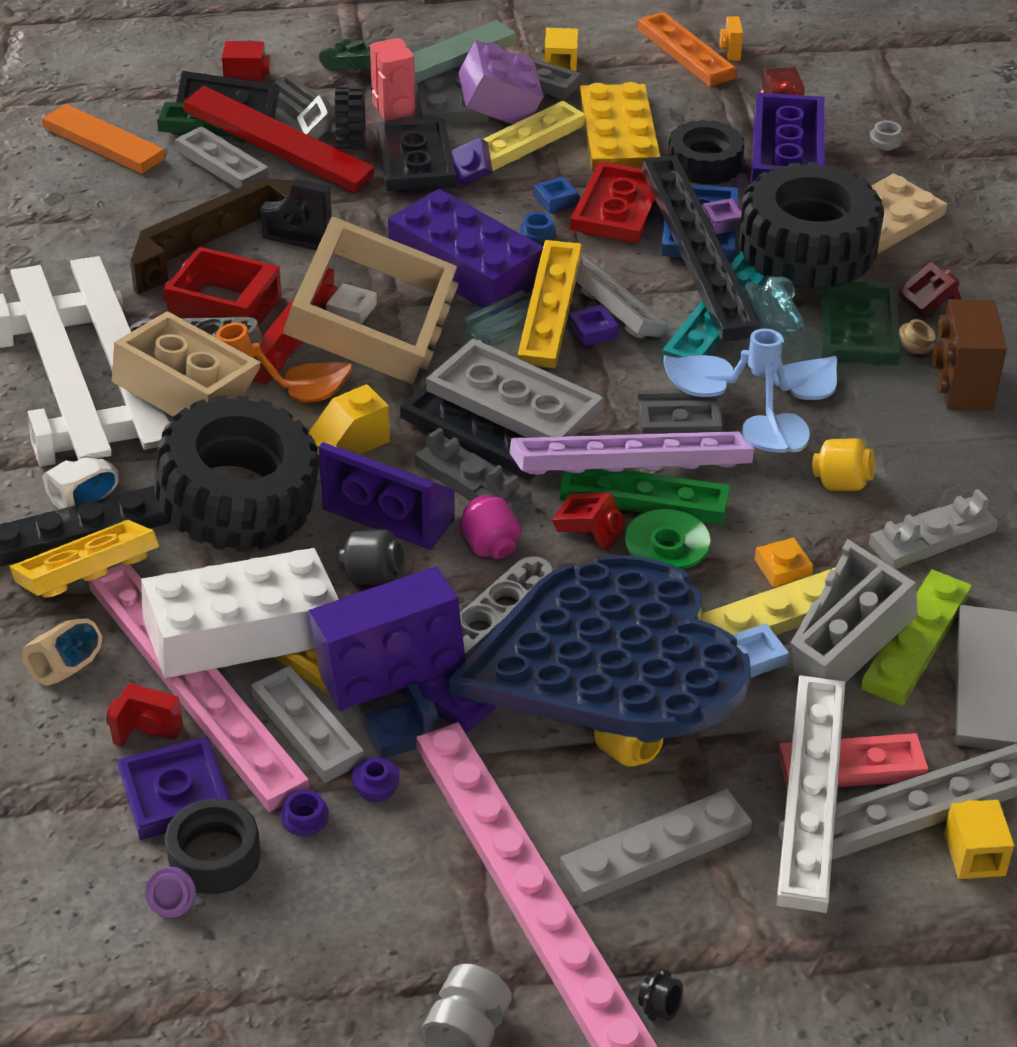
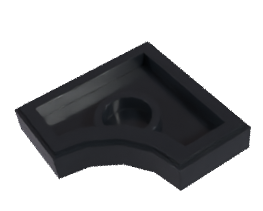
M296 179L291 185L290 196L287 199L279 202H265L260 208L263 238L317 250L332 217L330 186Z

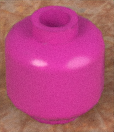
M483 495L473 499L465 506L460 519L462 534L473 553L481 558L493 556L494 559L498 560L507 557L515 550V543L522 534L521 524L508 502L500 497Z

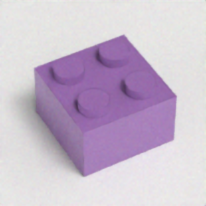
M475 40L458 72L466 108L510 124H515L534 115L544 97L535 62L524 54L517 53L515 55L507 52L492 42L483 43Z

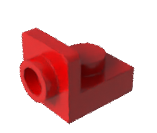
M611 492L570 494L551 519L557 533L577 532L582 534L592 532L600 550H609L625 528L623 515L618 509Z
M128 683L120 697L111 702L106 715V723L110 726L113 744L122 747L134 728L149 735H160L176 740L184 727L179 696Z

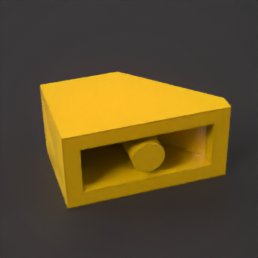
M368 384L333 398L310 429L308 435L313 437L317 447L324 442L360 455L390 442L389 405Z

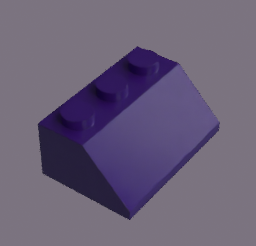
M322 442L318 447L322 509L376 530H388L395 537L428 550L433 548L455 520V489Z

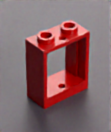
M198 247L192 256L184 261L182 268L164 287L163 299L166 302L167 311L179 318L251 317L256 319L258 325H260L282 297L280 266ZM206 284L242 292L236 302L199 292Z

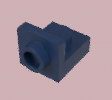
M416 682L407 685V702L364 715L365 729L380 758H388L416 749V737L432 732V724L438 721L433 700L430 696H423Z

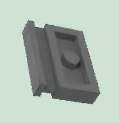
M680 389L637 391L641 434L722 432L723 425L716 396H694Z

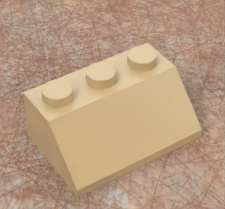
M167 311L114 342L111 382L169 415L175 416L185 407L190 410V405L202 399L210 402L215 396L226 395L227 399H236L237 395L244 396L260 369V362Z

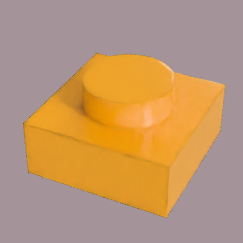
M727 17L726 29L720 30V48L725 49L728 61H741L743 30L740 17Z
M795 538L756 547L754 560L773 588L812 576L813 564Z

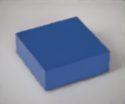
M565 177L533 185V196L548 213L577 206L580 201V194Z

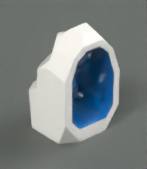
M88 457L75 462L66 460L42 476L45 491L58 509L106 498L113 492L119 482V474L116 467L104 459Z

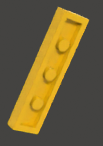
M545 240L517 354L518 359L533 366L556 368L582 257V244Z

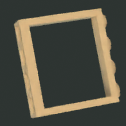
M332 216L291 306L283 334L413 385L419 368L427 370L434 351L427 348L435 349L442 328L436 326V324L443 326L451 305L447 303L451 304L459 284L452 281L457 266ZM334 253L435 293L415 346L312 305Z

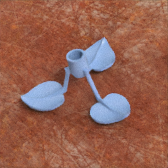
M758 329L752 332L749 350L741 351V359L734 371L731 364L720 357L697 355L676 358L664 355V367L669 379L677 388L694 396L711 397L723 394L726 391V383L736 382L747 363L754 375L766 377L767 416L759 415L747 419L743 424L742 434L750 445L769 452H799L807 446L810 436L807 423L798 415L793 413L775 415L773 408V383L780 387L782 391L789 390L794 397L803 400L827 398L835 392L837 386L836 356L783 365L781 359L783 337L779 332L772 329Z

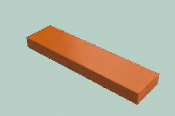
M665 12L638 20V30L709 87L736 79L737 68Z
M64 104L42 118L44 129L140 174H143L165 159L164 148L68 104Z

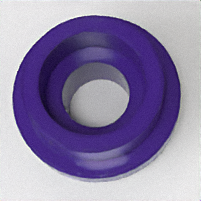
M374 757L365 759L357 764L352 773L353 787L363 799L369 802L387 800L393 795L399 785L400 777L397 766L385 758Z
M310 790L296 791L286 799L281 808V823L288 832L297 836L316 834L326 826L329 820L328 806L316 792Z

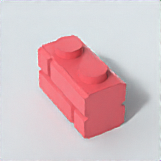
M400 38L371 44L373 105L379 110L384 120L390 121L413 116L415 114L414 55Z

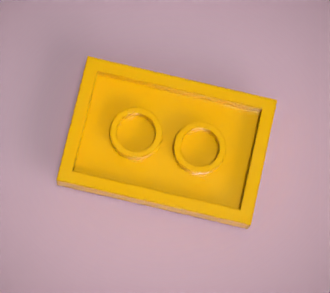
M125 520L9 567L17 584L37 596L42 594V597L47 598L65 592L68 589L67 584L83 578V581L98 579L108 573V567L123 562L124 565H130L140 562L148 557V551L158 548L159 544L153 530L133 521Z

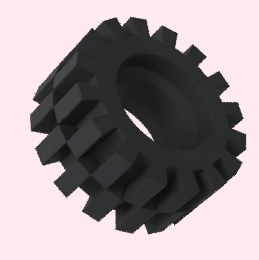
M336 87L334 111L337 149H365L366 109L364 87Z

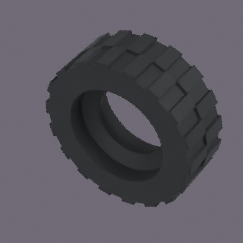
M713 120L689 121L686 124L677 126V129H673L671 132L668 156L677 155L689 182L703 185L719 184L720 182L730 181L731 178H735L738 175V172H741L745 143L743 141L744 137L742 134H739L737 129L730 127L726 123L722 124L719 121ZM698 150H707V151H713V152H716V153H713V154H705V153H699V152H695V151H698Z

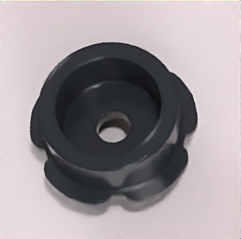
M666 970L656 972L652 977L648 976L644 979L639 990L638 1002L643 1007L644 1014L648 1016L649 1020L655 1021L658 1017L669 1021L675 1017L683 998V984L680 980L672 978L670 972Z

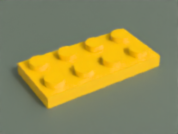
M626 82L619 85H605L602 83L580 85L579 98L581 110L586 114L584 128L592 170H595L599 161L642 169L643 159L660 157L645 84Z

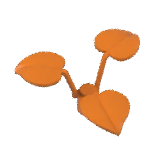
M230 323L222 326L216 333L217 339L252 358L256 356L281 388H289V397L294 401L312 403L331 397L342 387L352 371V362L307 363L289 369L285 374L286 379H284L262 353L260 344H251L246 325Z

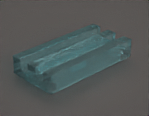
M523 290L464 317L463 328L478 341L492 345L524 329L531 298L527 299V293Z

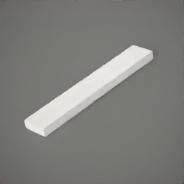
M799 675L776 906L827 913L845 681Z

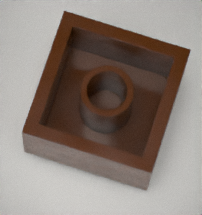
M948 299L946 314L940 315L938 320V336L941 338L940 345H935L932 351V366L934 369L939 370L937 376L938 393L944 394L947 409L994 410L1007 352L995 300Z

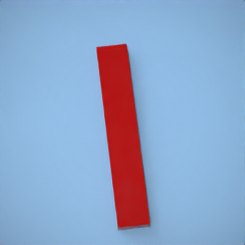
M202 86L184 101L185 112L353 193H356L374 176V166L206 86Z

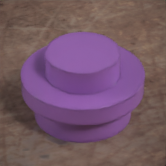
M166 867L157 871L149 879L145 891L146 900L149 907L156 914L166 918H175L183 915L192 907L196 898V885L190 874L183 869Z

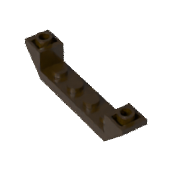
M260 178L141 230L130 259L134 292L139 295L169 281L168 260L261 219L260 208L265 202H279L287 199L290 196L291 185L295 180Z

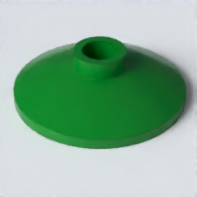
M657 509L639 515L629 524L625 536L626 547L632 556L660 560L681 570L691 568L700 563L707 556L711 542L708 529L699 519L686 512L673 509Z

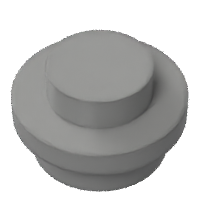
M880 121L871 130L869 139L878 149L890 151L902 145L904 135L898 123Z

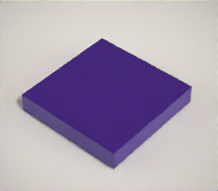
M208 736L116 760L139 840L165 834L168 824L174 816L194 802L211 798L230 800Z

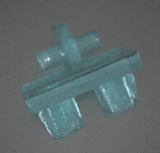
M770 277L764 286L756 285L753 282H746L744 292L751 303L758 322L763 324V329H772L779 332L783 337L782 344L787 342L790 331H802L805 321L792 301L795 288L788 278Z

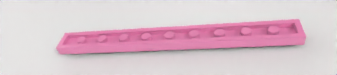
M459 722L417 736L416 749L591 1047H657Z

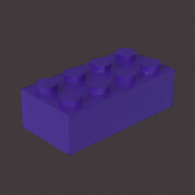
M756 93L751 183L763 172L768 173L777 166L787 167L789 163L799 162L800 165H808L809 162L819 163L820 166H825L824 97Z
M441 189L435 190L388 218V239L456 265L457 268L452 281L459 284L455 293L492 315L506 308L534 288L543 246Z

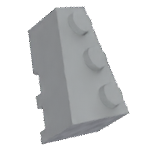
M849 539L846 540L842 548V556L835 569H831L825 579L826 585L817 601H813L791 641L794 675L798 678L800 675L845 681L846 683L918 616L916 582Z

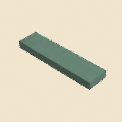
M494 20L413 52L415 84L461 66L475 40L483 43L492 42L503 49L516 43V32L498 20Z

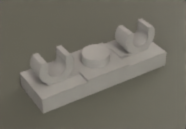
M977 489L974 490L972 497L964 499L960 495L955 498L953 504L945 507H938L913 517L908 514L905 516L904 522L896 525L892 521L887 522L884 529L870 534L869 545L886 564L894 569H898L996 532L998 520L987 510L989 499Z

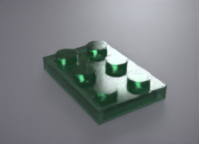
M845 281L840 287L832 288L831 286H825L823 289H820L822 358L836 356L837 363L853 362L899 366L901 350L896 284L854 281L850 283Z

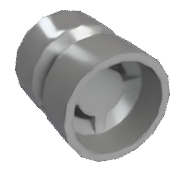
M473 964L454 966L439 992L442 1000L436 1001L421 1027L423 1042L427 1047H489L494 1038V1029L501 1024L511 1003L512 993L508 985L498 975L486 968Z

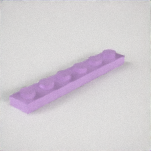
M739 431L511 438L510 455L522 471L539 475L546 473L548 470L582 473L586 469H604L611 472H619L624 468L641 467L646 470H659L662 466L696 469L699 465H717L731 468L735 467L736 464L752 463L754 448L744 439Z

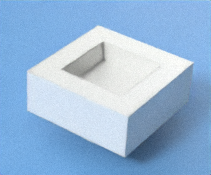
M343 283L326 303V311L362 324L377 305V293Z

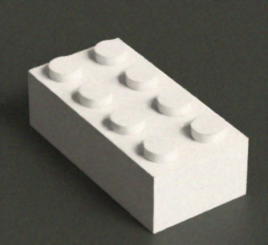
M315 548L141 579L142 618L164 678L315 649L309 610L339 600Z

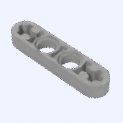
M540 557L521 559L460 612L466 660L539 580L553 571L551 564L547 560ZM502 597H511L518 602L511 606H502L496 600ZM475 621H484L490 627L479 631L471 629L468 625Z

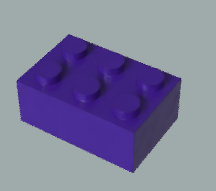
M437 566L309 610L320 677L339 711L400 690L409 684L419 683L458 669L466 661L459 600Z

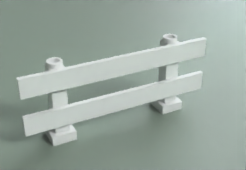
M100 256L70 260L71 269L81 292L52 296L41 265L11 270V277L20 302L6 303L3 293L0 294V348L14 346L13 335L32 332L62 417L48 419L44 408L28 411L31 444L39 467L56 464V452L73 449L78 460L85 457L93 459L111 456L109 443L133 438L140 439L144 450L157 448L162 437V431L166 424L171 421V415L120 386L118 387L126 404L125 406L97 411L95 409L64 327L93 322L112 369L114 342L131 333V330L123 313L124 306L119 290L114 291Z

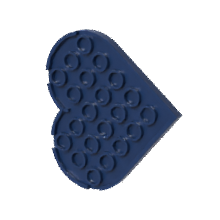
M614 555L596 557L597 563H586L575 570L574 565L571 563L554 570L539 580L449 679L450 693L454 696L512 709L516 712L538 715L558 722L584 726L600 732L636 737L642 742L652 743L662 738L687 735L725 723L727 718L744 703L751 686V666L748 653L744 654L737 647V638L720 627L701 621L700 589H695L692 586L690 576L686 572L669 563L652 558Z

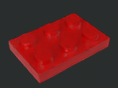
M599 161L571 217L570 230L582 232L590 236L598 235L618 239L622 242L639 243L657 204L642 169Z

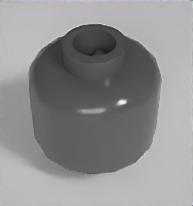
M385 529L354 532L347 539L345 547H341L339 551L341 570L346 572L350 581L357 586H380L394 581L398 574L404 571L406 564L405 548L402 541L396 539L393 533Z

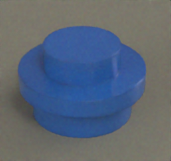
M532 212L526 215L521 223L520 234L538 244H542L545 240H551L555 236L556 226L550 215L543 212Z

